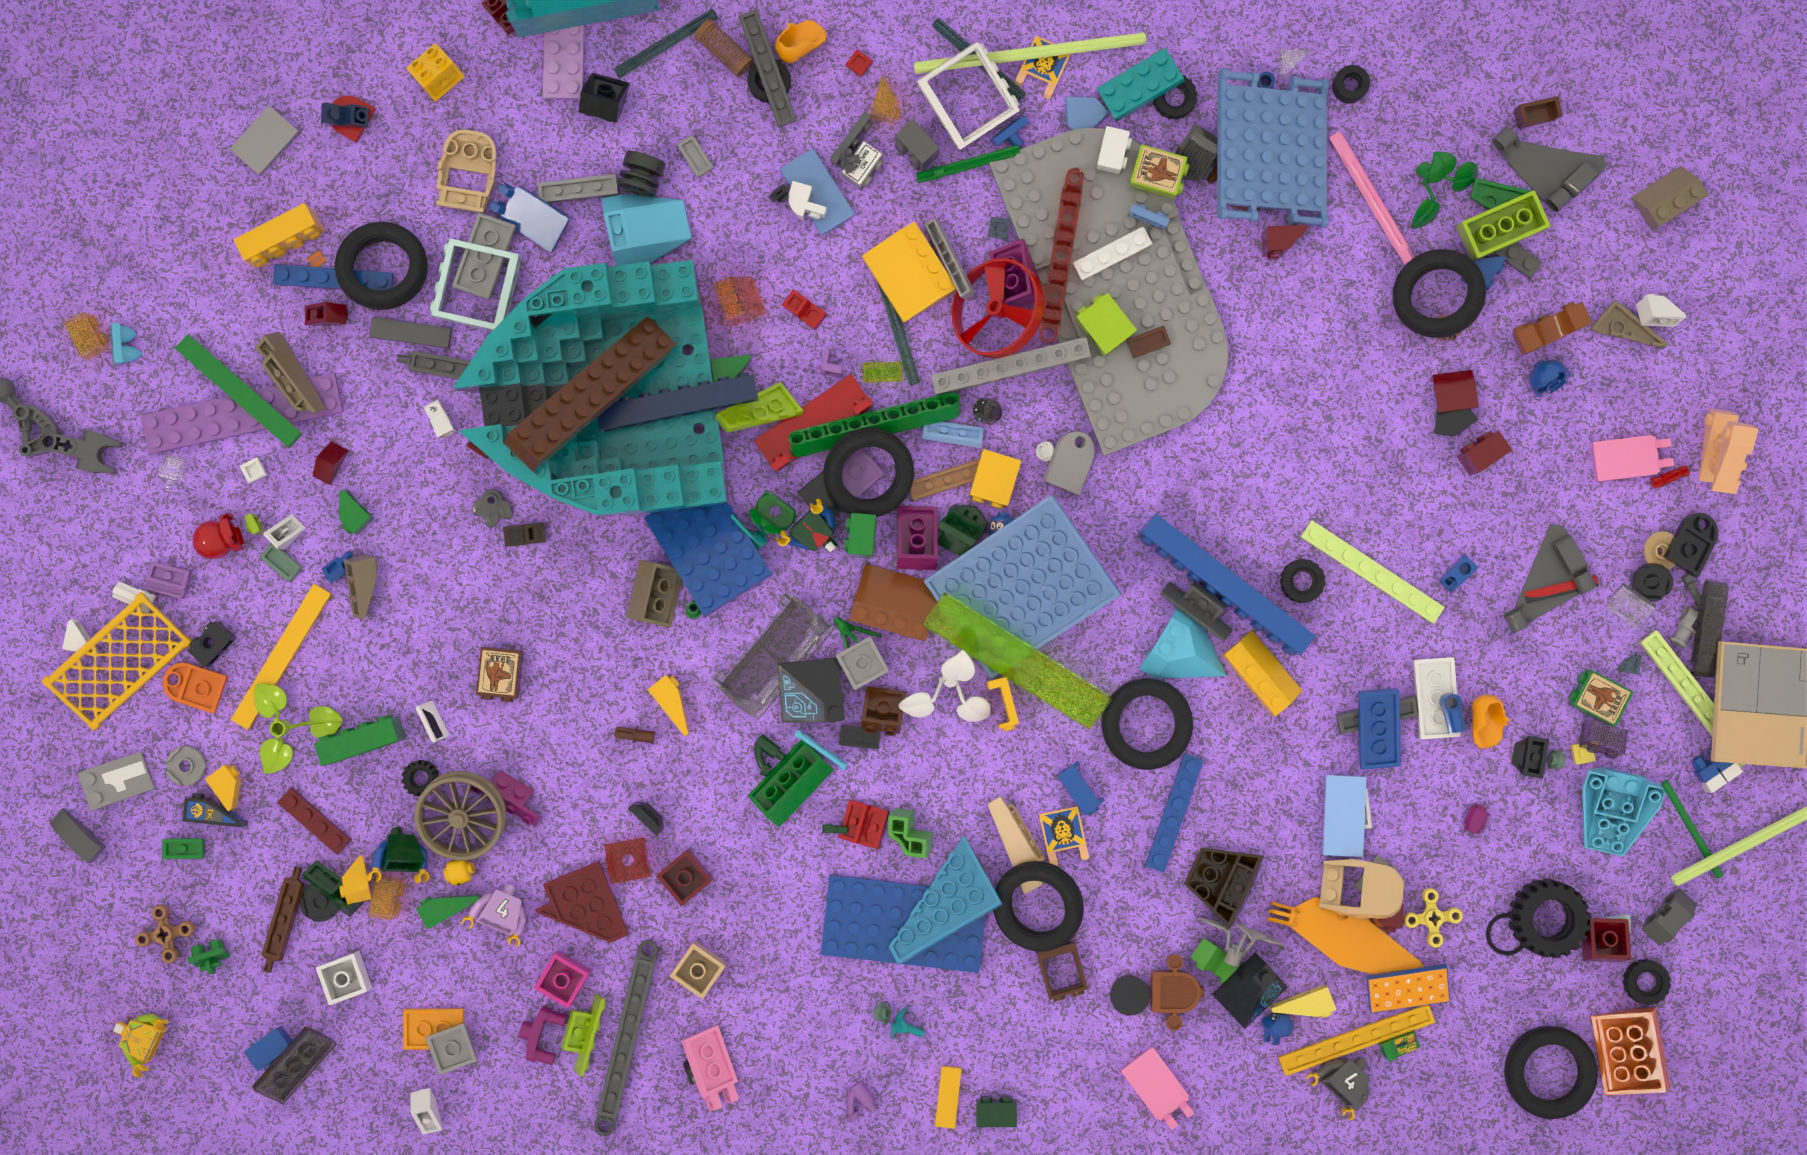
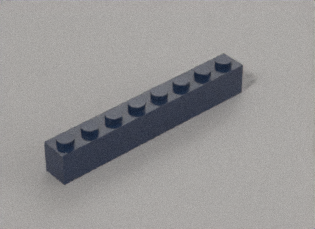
M741 373L737 375L738 378L721 377L717 379L718 382L702 381L698 383V386L694 387L682 385L678 387V390L670 391V389L659 390V394L655 395L643 393L638 395L639 398L631 399V397L620 398L619 402L613 403L597 417L599 431L605 433L759 401L754 375Z

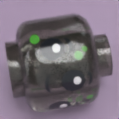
M982 397L973 405V417L980 423L993 425L1002 416L1001 405L996 400Z

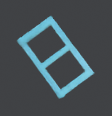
M800 729L795 732L794 736L796 738H800L840 766L841 770L846 769L848 763L841 760Z

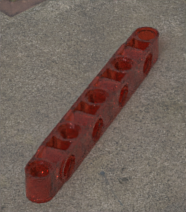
M1071 168L1067 171L1061 192L1044 294V312L1039 330V340L1045 345H1050L1056 340L1062 318L1082 198L1084 174L1079 168ZM1075 174L1079 177V181L1073 183L1070 181L1069 176ZM1069 213L1072 215L1073 220L1067 222L1063 219L1062 215ZM1063 252L1066 255V260H1058L1056 254ZM1056 291L1059 293L1060 298L1052 300L1049 293ZM1045 330L1052 331L1053 338L1045 339L1043 332Z

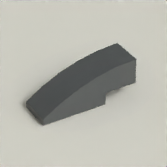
M64 808L49 823L61 839L87 863L94 862L106 848L102 842L93 836V832Z

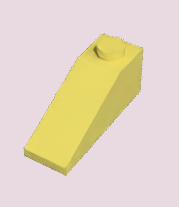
M1321 985L1269 1005L1270 1010L1275 1013L1313 1017L1321 1016V1018L1332 1015V1011L1336 1010L1326 985Z

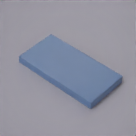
M813 148L780 168L790 187L793 181L812 186L813 191L809 202L827 208L825 218L820 217L819 220L811 218L821 236L855 216V213Z

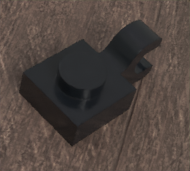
M781 184L767 197L772 203L775 201L778 203L785 202L789 198L786 194L789 189L785 184Z

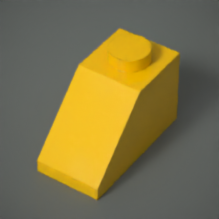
M230 764L223 765L205 778L227 811L237 808L241 785L239 770Z
M363 855L358 856L342 876L343 885L339 886L341 898H346L347 905L372 899Z

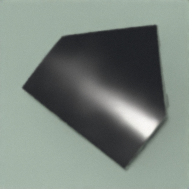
M1471 409L1438 413L1437 411L1434 434L1460 435L1461 432L1479 419Z

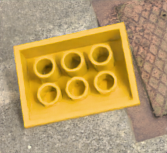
M916 222L897 231L862 255L864 262L903 323L951 296L956 290L952 279Z

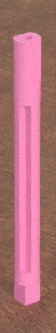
M1341 131L1329 137L1331 143L1403 263L1407 264L1415 257L1410 250V246Z

